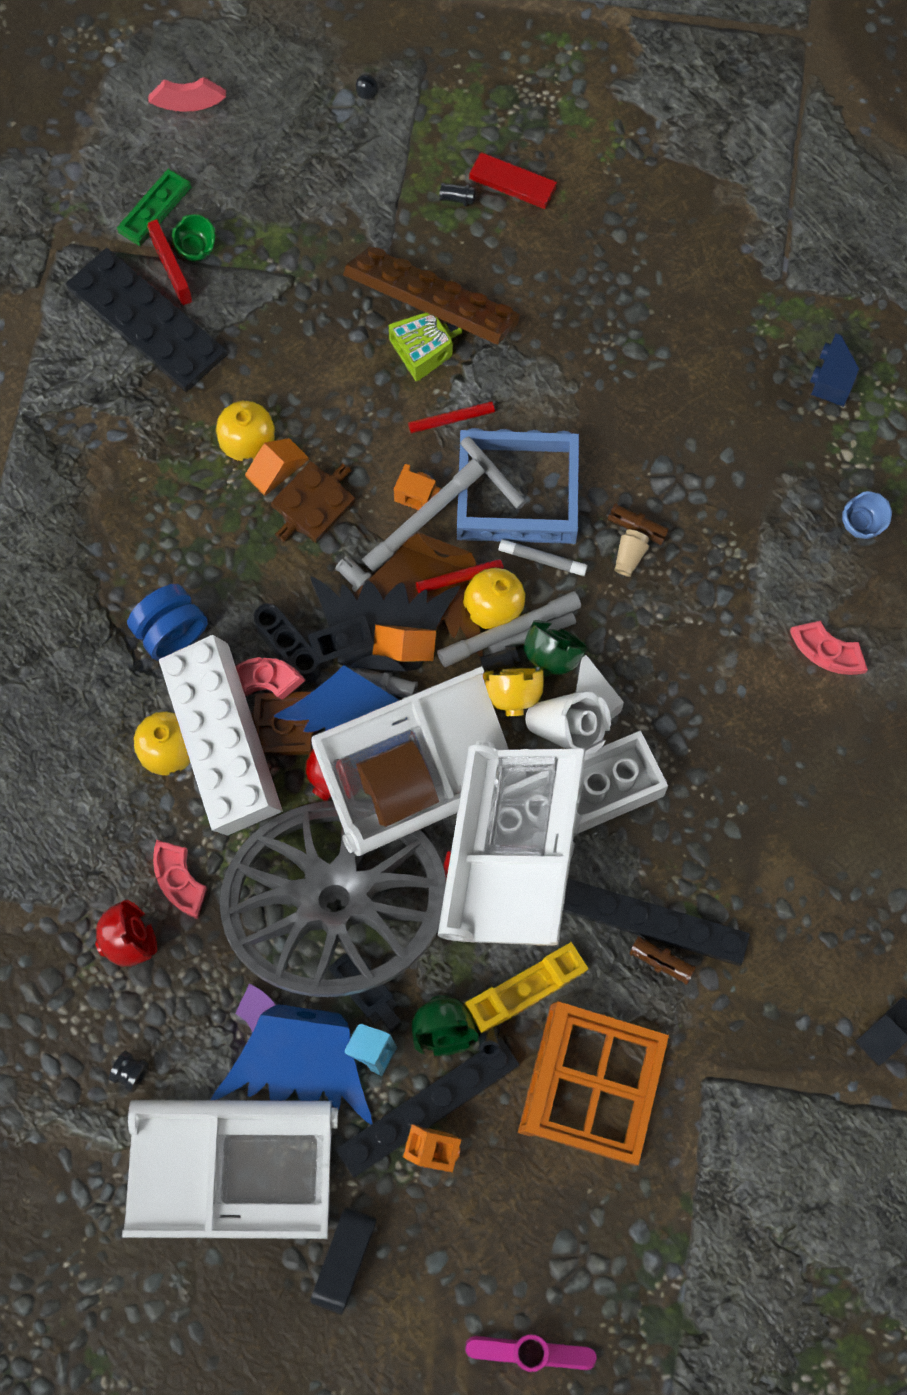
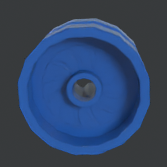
M179 584L166 585L146 596L133 609L127 620L128 628L137 639L143 640L145 650L156 661L193 644L204 632L208 624L207 617L198 606L192 604L190 595Z

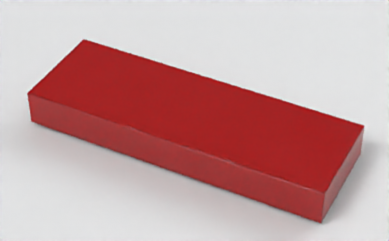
M482 152L469 173V179L543 209L547 207L557 185L556 181Z
M157 219L148 222L147 227L151 241L180 303L183 306L192 303L189 286Z

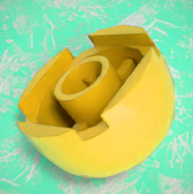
M234 402L226 407L218 417L216 435L220 448L227 456L237 461H243V458H253L254 460L263 444L275 439V428L270 414L263 406L255 402Z
M500 568L485 569L475 575L464 592L463 604L465 608L467 607L468 612L471 614L470 618L474 623L490 630L509 623L520 616L524 609L525 591L519 579L508 570Z
M536 668L502 669L500 675H493V670L483 673V679L493 707L505 710L506 716L524 715V709L533 707L540 700L543 693L544 675L542 669L536 671Z
M168 711L156 712L144 718L138 725L134 735V749L143 767L152 773L164 776L170 775L171 772H176L177 770L181 771L191 763L175 713Z

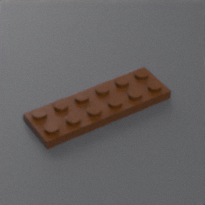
M369 246L345 266L344 276L497 345L518 325L521 314L513 311L508 305L497 304L488 300L481 293H472L463 289L460 284L443 280L432 271L414 267L405 259L394 258L386 254L381 248Z

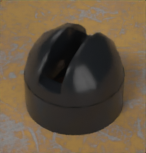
M370 74L361 75L356 81L357 95L366 100L376 96L378 88L375 78Z

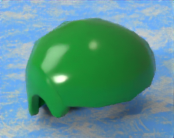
M199 214L183 216L181 222L174 227L172 232V246L178 256L192 262L203 260L212 252L215 245V228L210 220Z

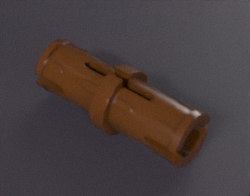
M617 503L614 504L607 519L626 529L645 534L649 540L658 543L660 546L669 528L645 518V514L640 512L638 515L619 506Z
M639 936L629 955H633L655 967L654 971L658 973L663 971L685 985L688 984L696 969V966H692L671 955V950L667 948L662 950Z

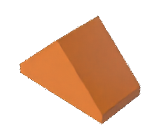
M290 438L266 442L261 447L245 476L266 496L305 464L309 457Z
M375 624L373 655L386 656L397 661H434L437 630Z

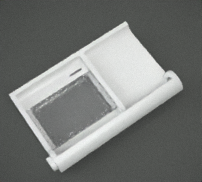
M483 667L469 671L312 737L314 752L345 831L343 842L350 853L354 852L357 856H361L458 813L468 747L475 745V742H490L494 744V748L497 750H509L483 679ZM412 740L426 764L439 803L384 827L379 824L371 795L364 792L356 764ZM508 767L504 769L500 790L527 779L525 767Z
M477 741L475 745L468 747L438 929L439 937L460 942L558 945L585 749L497 750L494 748V744L485 741Z
M131 1100L128 1112L131 1147L126 1216L122 1237L328 1238L331 1130L338 1127V1108H332L331 1101Z

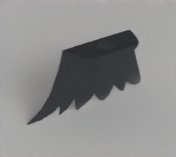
M310 576L329 627L365 615L373 641L375 624L436 630L442 616L460 586L448 589L428 603H426L427 590H423L409 604L404 583L397 584L383 600L375 585L367 580L362 587L359 599L356 600L353 593L344 584L341 585V597H339L323 582ZM373 645L337 657L338 663L348 668L393 671L417 670L421 668L423 662L397 661L386 656L373 655Z

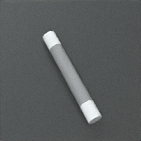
M504 539L501 540L499 545V551L581 576H585L588 565Z

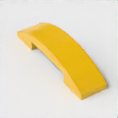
M572 942L547 955L541 962L499 986L491 987L465 1002L464 1005L468 1008L473 1020L482 1033L540 1002L581 976L589 968Z

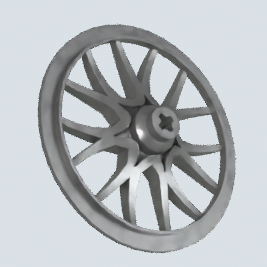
M333 801L307 804L275 817L246 840L233 857L225 873L220 895V914L224 932L231 948L244 965L262 980L283 990L307 996H346L370 990L394 979L423 955L438 933L446 887L445 871L433 844L420 829L399 838L406 845L404 849L371 870L357 871L356 867L363 855L357 856L354 852L350 853L343 842V835H345L343 826L340 853L331 864L319 858L314 848L310 825L340 821ZM347 801L351 815L356 819L375 812L374 804ZM303 828L307 854L278 840ZM268 848H271L293 861L305 873V879L291 881L252 867L258 858ZM412 854H415L427 878L406 874H392V872ZM246 877H250L273 889L240 903V896ZM390 888H429V901L426 912L372 902L371 898L375 893ZM273 904H293L298 908L290 916L246 937L240 921L241 913ZM337 907H341V908H342V910H340V911H338V912H331V911H335V910L337 909ZM383 920L422 922V925L410 943L402 949ZM365 923L387 941L397 955L382 966L369 971L348 935L351 925ZM324 929L327 937L315 978L301 977L286 972L285 968L300 940L311 930ZM290 933L277 967L263 958L252 946ZM339 942L361 974L343 979L323 980Z

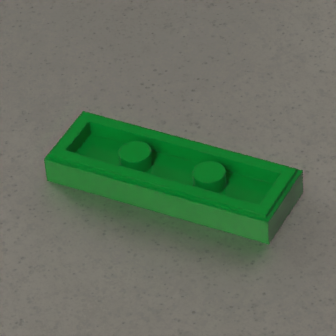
M167 169L117 226L118 233L141 247L150 236L147 227L148 222L157 219L160 225L191 189L190 181Z

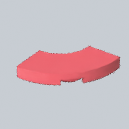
M205 77L196 82L184 84L173 83L164 79L149 95V103L172 111H198L221 102L226 97V90Z
M821 621L791 627L790 633L800 651L816 665L828 671L846 675H859L867 672L868 669L859 642H845L836 639L826 631Z
M256 657L236 665L245 696H249L259 690H270L276 697L283 700L305 681L304 677L293 666L276 658Z
M156 840L153 865L161 890L177 909L198 919L208 888L197 882L189 873L187 848Z

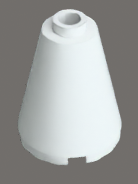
M581 691L537 702L533 707L528 708L525 718L527 728L532 733L566 749H585V755L595 753L604 745L606 740L602 739L605 730L610 731L611 726L610 711L606 701L590 691Z

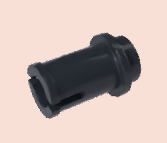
M442 182L439 194L440 201L463 203L466 207L469 204H474L476 188L471 187V184L467 183L466 186Z
M506 645L504 650L480 656L484 672L492 670L495 672L510 666L514 669L515 665L520 664L515 646L509 648Z
M498 1024L482 1033L477 1026L480 1054L486 1058L497 1056L500 1052L498 1042L500 1025Z

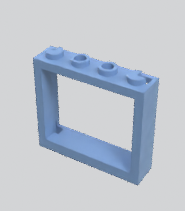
M479 428L460 430V443L469 436L481 450L569 452L568 520L466 517V489L458 494L457 540L501 541L504 539L511 542L576 544L578 532L579 434H571L568 431L542 433L538 430L513 432L509 429L483 431ZM461 444L459 471L468 464L469 458L468 452Z

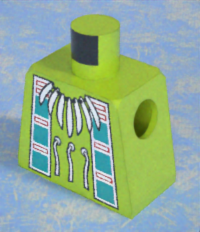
M428 313L389 325V340L416 382L452 356L453 343L451 339L462 334L461 328L448 322L441 324L437 317Z

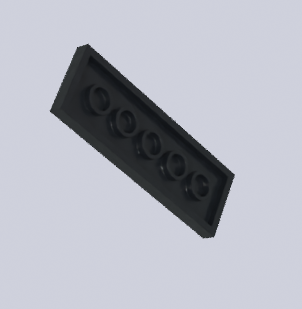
M107 247L66 282L67 289L186 393L227 356V351Z

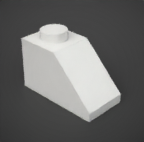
M585 655L580 662L576 693L590 691L596 696L602 697L607 703L610 719L621 713L624 702L587 655Z

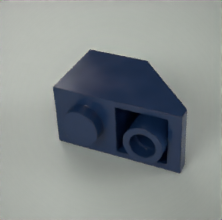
M835 333L832 343L826 342L819 359L825 360L823 366H816L810 382L815 384L811 395L844 407L859 368L842 336Z

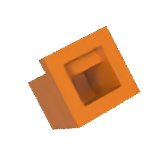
M405 464L394 487V501L419 510L442 488L437 487L436 480H433L429 475L422 472H411V466Z
M412 1124L403 1158L421 1167L453 1172L455 1162L460 1155L462 1139L448 1132L423 1128Z

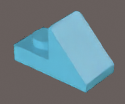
M359 1024L345 1049V1053L366 1064L372 1072L383 1076L397 1046L390 1034Z

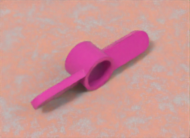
M525 1335L519 1340L473 1336L466 1342V1353L473 1359L517 1363L520 1368L529 1372L538 1371L544 1366L590 1370L595 1366L597 1359L596 1353L591 1348L550 1344L536 1335ZM530 1339L538 1341L544 1351L542 1361L533 1367L524 1365L520 1361L518 1354L521 1344Z

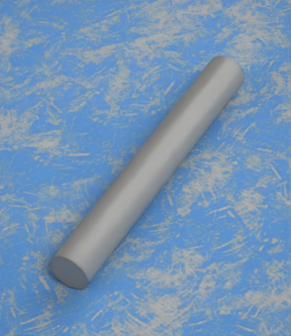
M469 436L464 438L460 443L461 446L479 463L488 477L516 509L523 507L526 503L525 499Z
M571 612L548 621L552 623L548 629L560 630V628L576 624L574 614ZM528 630L489 646L490 653L504 650L506 645L510 648L524 644Z

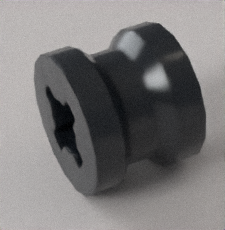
M123 1051L111 1069L109 1081L113 1083L120 1082L125 1085L126 1090L133 1093L144 1079L149 1063L144 1060L137 1061L133 1059L131 1053Z

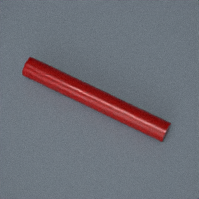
M490 401L408 422L410 434L495 413L493 402Z
M500 559L419 581L416 582V589L418 593L423 590L428 592L471 580L485 569H503V563Z

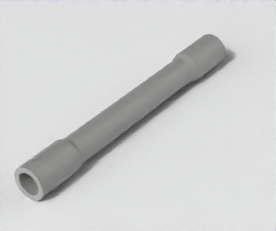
M472 459L454 475L453 479L403 525L362 559L363 562L374 573L394 555V552L407 539L421 529L461 491L466 490L484 474V469L475 459Z
M573 591L550 601L545 606L519 616L509 623L494 627L472 638L461 640L437 651L440 662L444 667L450 666L468 658L475 652L528 630L533 620L548 621L581 608L580 599L576 592Z

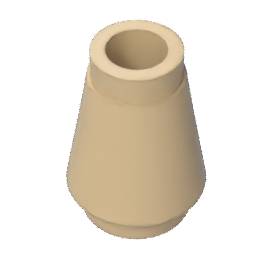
M628 529L625 535L621 536L614 569L617 573L629 577L632 575V572L649 548L647 544L649 538L645 534Z

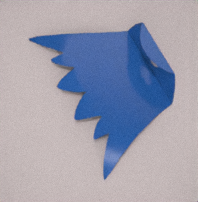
M343 665L317 689L292 706L278 712L274 717L292 721L309 719L304 732H314L324 727L325 731L395 703L399 699ZM409 730L349 754L352 766L357 768L356 764L366 760L369 756H375L408 741Z
M280 1004L265 1010L260 1014L252 1035L239 1058L210 1099L217 1100L242 1087L247 1082H249L248 1097L256 1094L268 1083L270 1101H285L294 1089H296L300 1101H319L324 1091L334 1108L339 1110L341 1096H343L367 1123L373 1124L358 1076L355 1059L345 1053V1049L350 1041L349 1026L339 1013Z

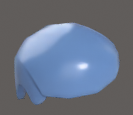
M870 491L862 492L852 498L844 506L842 512V521L845 529L854 537L870 539L882 533L890 525L892 517L889 501L881 494Z

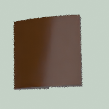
M412 740L356 764L364 792L371 795L379 824L384 827L439 803L429 771Z

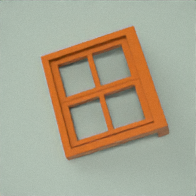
M559 1001L551 1004L518 1133L527 1136H538L634 1166L639 1165L669 1035ZM573 1025L606 1035L596 1076L563 1066ZM614 1037L647 1047L637 1089L604 1079ZM559 1079L593 1089L583 1131L549 1121ZM600 1091L634 1101L624 1144L590 1134Z

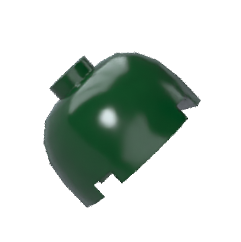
M533 620L524 642V651L527 658L534 664L533 668H536V671L542 669L543 675L547 677L551 673L561 675L574 670L587 651V648H585L586 644L563 628H560L559 631L548 629L552 623Z
M438 995L423 1004L415 1013L412 1021L414 1049L421 1054H425L424 1049L433 1050L434 1056H446L470 1048L469 1041L473 1039L476 1043L478 1040L477 1025L468 1008L464 1005L465 1003L449 998L446 995Z

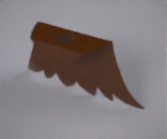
M417 533L407 539L369 581L378 589L383 600L397 584L404 583L410 604L419 594L416 589V582L476 566V561L472 552ZM434 550L439 553L449 555V557H441L434 552ZM471 580L427 592L426 603L446 590L460 586L456 596L449 604L438 624L439 626L443 619H445L447 628L453 638L456 637L459 627H461L467 639L480 634V626L471 620V614L463 604L464 592ZM363 585L353 593L356 600L359 599ZM482 650L476 652L479 657L483 656Z

